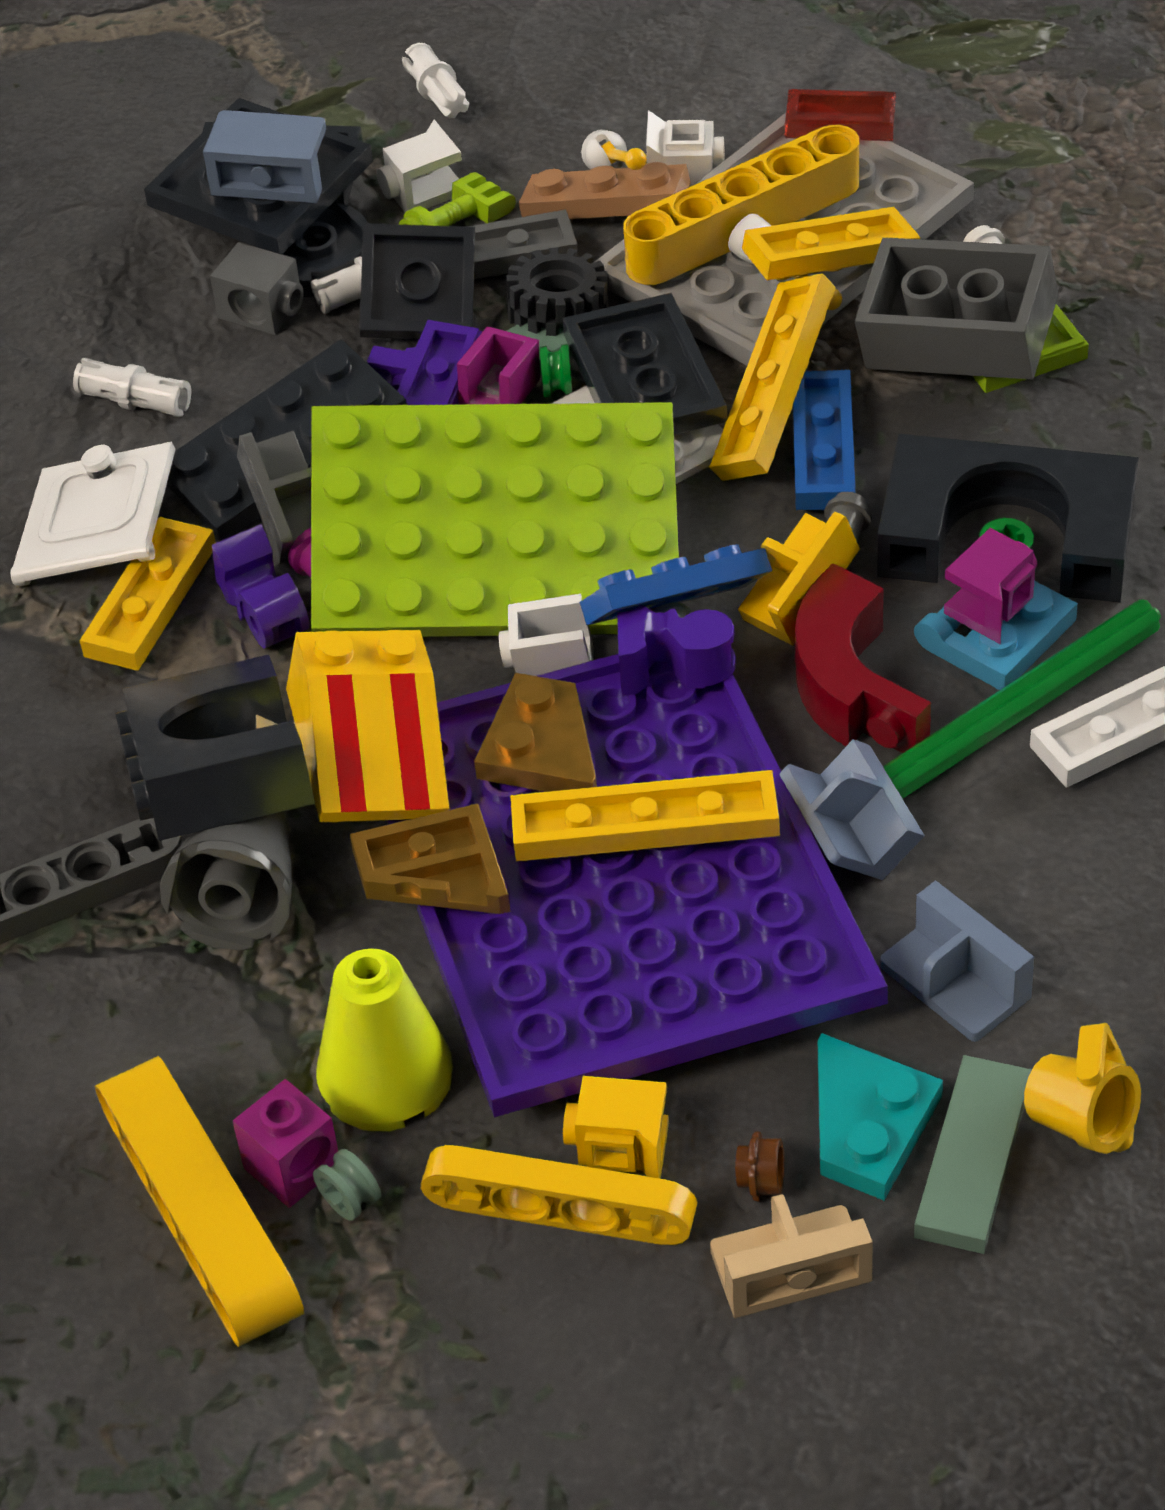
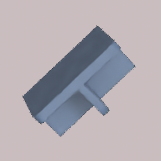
M220 111L203 150L211 195L317 203L322 191L317 153L326 132L325 119L312 116Z
M853 739L821 774L788 764L779 774L828 860L834 865L883 880L925 836L876 754L868 744Z
M936 880L917 894L916 928L881 955L880 966L883 971L974 1042L983 1038L1032 997L1034 956Z

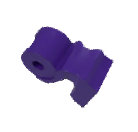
M262 524L212 544L216 582L221 588L227 603L237 607L239 619L241 621L246 619L254 638L263 649L296 635V632H304L310 628L305 605L290 575L286 573L276 578L273 551Z
M640 605L634 610L617 612L618 656L622 697L639 693L649 686L648 670L655 662H666L686 688H705V686L720 683L729 678L735 671L736 656L731 648L735 636V628L732 620L726 614L717 610L703 609L680 618L675 609H670L665 613H656L644 605Z

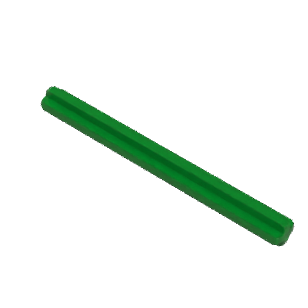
M1139 599L884 765L883 768L902 799L1160 629L1159 620L1161 614L1159 610L1152 607L1147 600Z

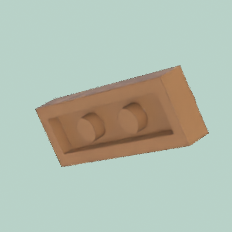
M653 162L646 164L640 170H631L630 168L615 169L612 166H598L591 170L571 172L549 169L538 174H532L518 204L522 217L565 209L569 219L629 216L644 207L689 188L691 181L687 164L666 165L662 162Z

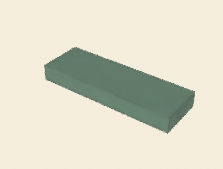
M963 1055L914 1224V1238L981 1254L985 1253L1025 1106L1024 1091L1032 1069Z

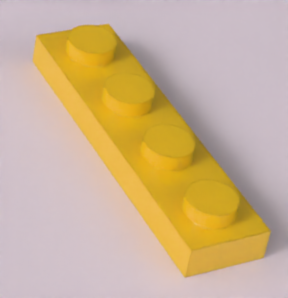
M823 273L780 282L777 285L709 466L722 481L766 474L769 471L836 288Z
M772 770L510 795L516 862L780 836L779 813Z

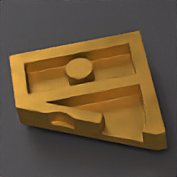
M515 673L474 761L477 779L544 792L597 787L576 684Z
M479 804L350 834L354 857L367 899L496 914L511 912L508 892Z

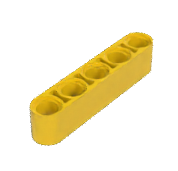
M842 125L821 127L632 213L624 221L627 275L636 283L644 285H656L666 282L731 252L728 247L729 237L735 226L749 214H758L771 226L792 223L851 196L859 187L858 134L853 129Z
M157 1056L95 1085L98 1100L113 1132L234 1343L239 1347L305 1314L302 1300L288 1270L163 1060Z

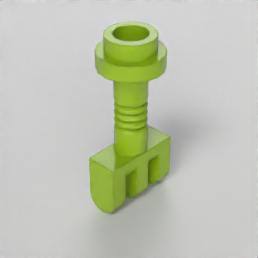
M473 172L452 182L451 202L430 212L422 206L413 207L406 211L398 225L451 226L471 215L476 216L485 223H492L509 214L514 209L516 198L507 191H501V188L493 182H487L486 178L479 173Z

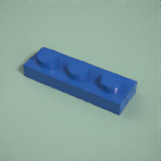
M850 370L805 371L793 403L796 510H825L828 501L835 498L837 494L841 492L856 493Z
M739 544L711 551L704 555L705 562L690 566L687 557H679L653 566L651 568L652 575L636 578L632 569L607 575L597 581L599 590L579 602L586 625L616 619L617 612L634 610L640 605L653 610L661 605L672 602L682 603L746 587L772 572L766 550L761 548L741 553Z

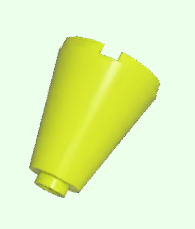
M363 949L353 952L342 959L334 971L316 1067L317 1084L321 1096L330 1105L331 1112L340 1121L367 1131H393L404 1128V1120L416 1116L423 1111L425 1117L439 1107L450 1090L453 1071L451 1052L398 959L380 949Z

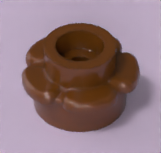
M760 1131L752 1134L749 1145H738L735 1161L737 1187L749 1188L750 1195L755 1202H761V1195H781L785 1175L782 1139L763 1138Z

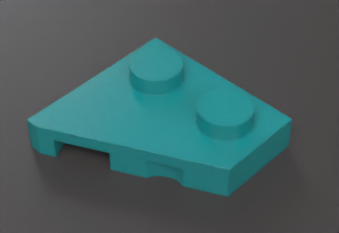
M822 1033L818 1039L820 1175L885 1201L943 1096V1080Z

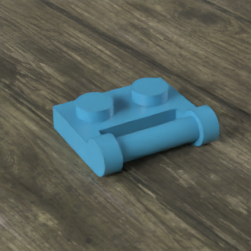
M1034 581L1033 598L1008 622L1005 620L1002 622L1001 645L975 630H972L966 637L958 634L954 630L962 623L944 614V607L938 613H928L914 627V635L919 644L927 651L1001 690L1018 679L1076 621L1078 603Z

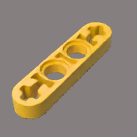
M453 1145L436 1147L430 1153L420 1187L423 1194L431 1202L454 1211L659 1245L680 1244L689 1238L698 1203L695 1195L688 1188L666 1179Z

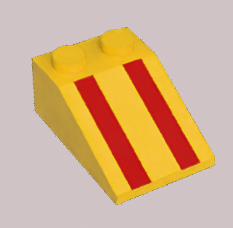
M421 631L296 632L286 691L295 726L303 746L320 822L404 820L448 811L449 802L434 676Z

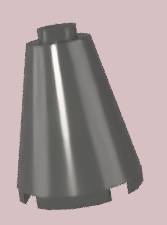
M288 810L191 833L167 863L160 881L161 904L166 913H168L170 907L182 921L180 930L190 938L213 948L230 950L253 948L255 940L270 934L271 940L281 933L289 918L293 902Z

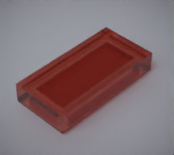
M789 89L785 117V138L797 139L821 127L842 125L853 129L858 134L859 140L893 141L896 92Z

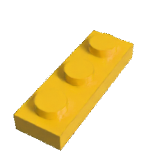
M887 207L748 229L744 233L742 250L767 281L774 279L786 280L798 275L822 271L834 272L846 267L871 264L875 261L882 237L920 239V236L895 207Z
M159 517L152 538L155 548L154 560L140 562L139 559L131 560L81 637L80 644L83 656L139 671L211 556L212 544L216 543L213 529Z

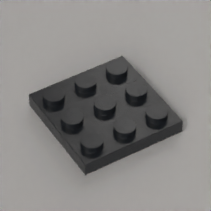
M238 98L227 109L229 111L284 114L242 98ZM214 121L144 188L147 206L257 248L282 255L373 162L371 145L326 129L317 153L322 191L317 203L211 195L203 150L214 126Z

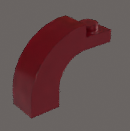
M832 563L811 585L797 613L795 625L796 682L800 698L807 712L817 725L842 745L847 746L853 739L857 740L862 733H865L878 744L904 753L930 736L931 702L877 675L858 659L862 652L883 632L884 588Z

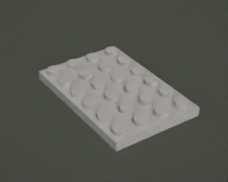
M805 99L801 100L695 183H700L821 127L842 125L853 129L859 136V187L851 196L796 222L895 207L918 233L920 239L925 240L973 200L974 182ZM624 239L595 261H601L604 264V271H607L608 290L629 302L672 293L695 338L745 365H748L778 283L795 279L791 277L786 280L774 279L767 281L754 264L743 261L733 252H729L666 282L656 285H644L636 283L626 273ZM874 263L846 267L834 272L822 271L808 274L812 276L823 273L842 294L841 306L836 310H827L823 324L865 290Z

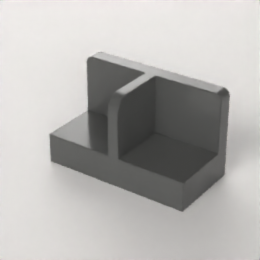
M294 431L258 443L255 442L251 432L240 435L237 458L280 564L288 561L289 550L296 538L305 530L311 528L312 468L307 466Z

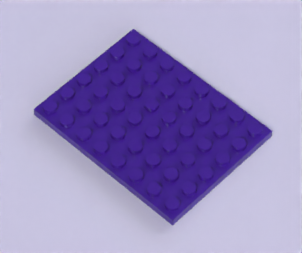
M618 654L537 676L576 684L597 787L772 770L779 813L780 836L516 862L510 795L544 791L477 779L474 762L510 683L437 702L449 810L479 804L508 892L511 912L496 914L417 904L415 906L494 1118L578 1094L581 1090L583 1076L629 1079L888 1004V985L805 818L779 775L781 770L733 673L726 680L711 686H705V688H686L666 662H655L648 670L649 686L639 693L622 697ZM410 819L384 820L385 825H389Z

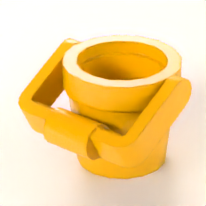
M1108 1023L1081 1026L1077 1058L1049 1054L1042 1057L1034 1065L1028 1076L1024 1091L1026 1113L1033 1121L1075 1140L1080 1147L1104 1154L1113 1151L1122 1152L1130 1148L1133 1143L1134 1125L1141 1102V1087L1138 1075L1132 1067L1127 1066Z

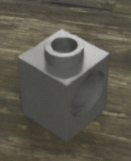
M238 242L210 275L217 317L219 319L276 335L288 318L294 316L301 307L303 287L299 283L295 258Z

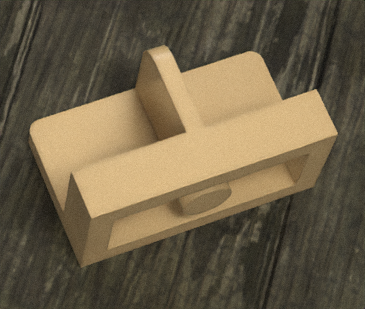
M784 1195L771 1197V1224L714 1238L710 1243L711 1255L734 1318L872 1282L873 1241L864 1219L851 1221L847 1208L842 1205L792 1218Z

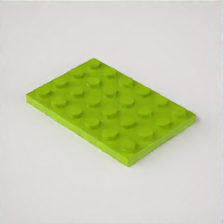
M672 402L312 406V632L420 630L422 637L499 636V631L509 630V604L581 594L583 600L600 589L597 581L607 575L632 569L636 578L652 575L651 568L653 566L679 558ZM617 618L588 625L591 634H618Z

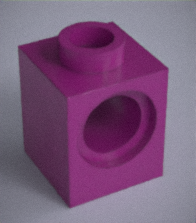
M287 1079L281 1081L232 1120L243 1168L288 1208L292 1207L317 1186L313 1177L315 1169L320 1165H327L329 1167L334 1165L333 1156L338 1152L332 1118Z

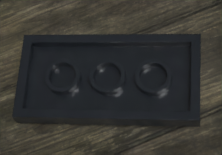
M341 339L177 449L174 453L166 486L207 528L213 529L214 535L222 541L234 536L261 517L237 458L240 435L251 432L255 442L258 443L294 431L307 466L312 468V406L407 405V401Z

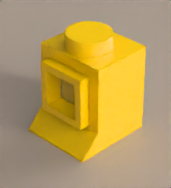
M583 1076L578 1103H567L563 1122L564 1145L577 1146L578 1164L611 1171L636 1173V1170H641L647 1177L661 1179L669 1126V1116L663 1115L667 1093L666 1083Z

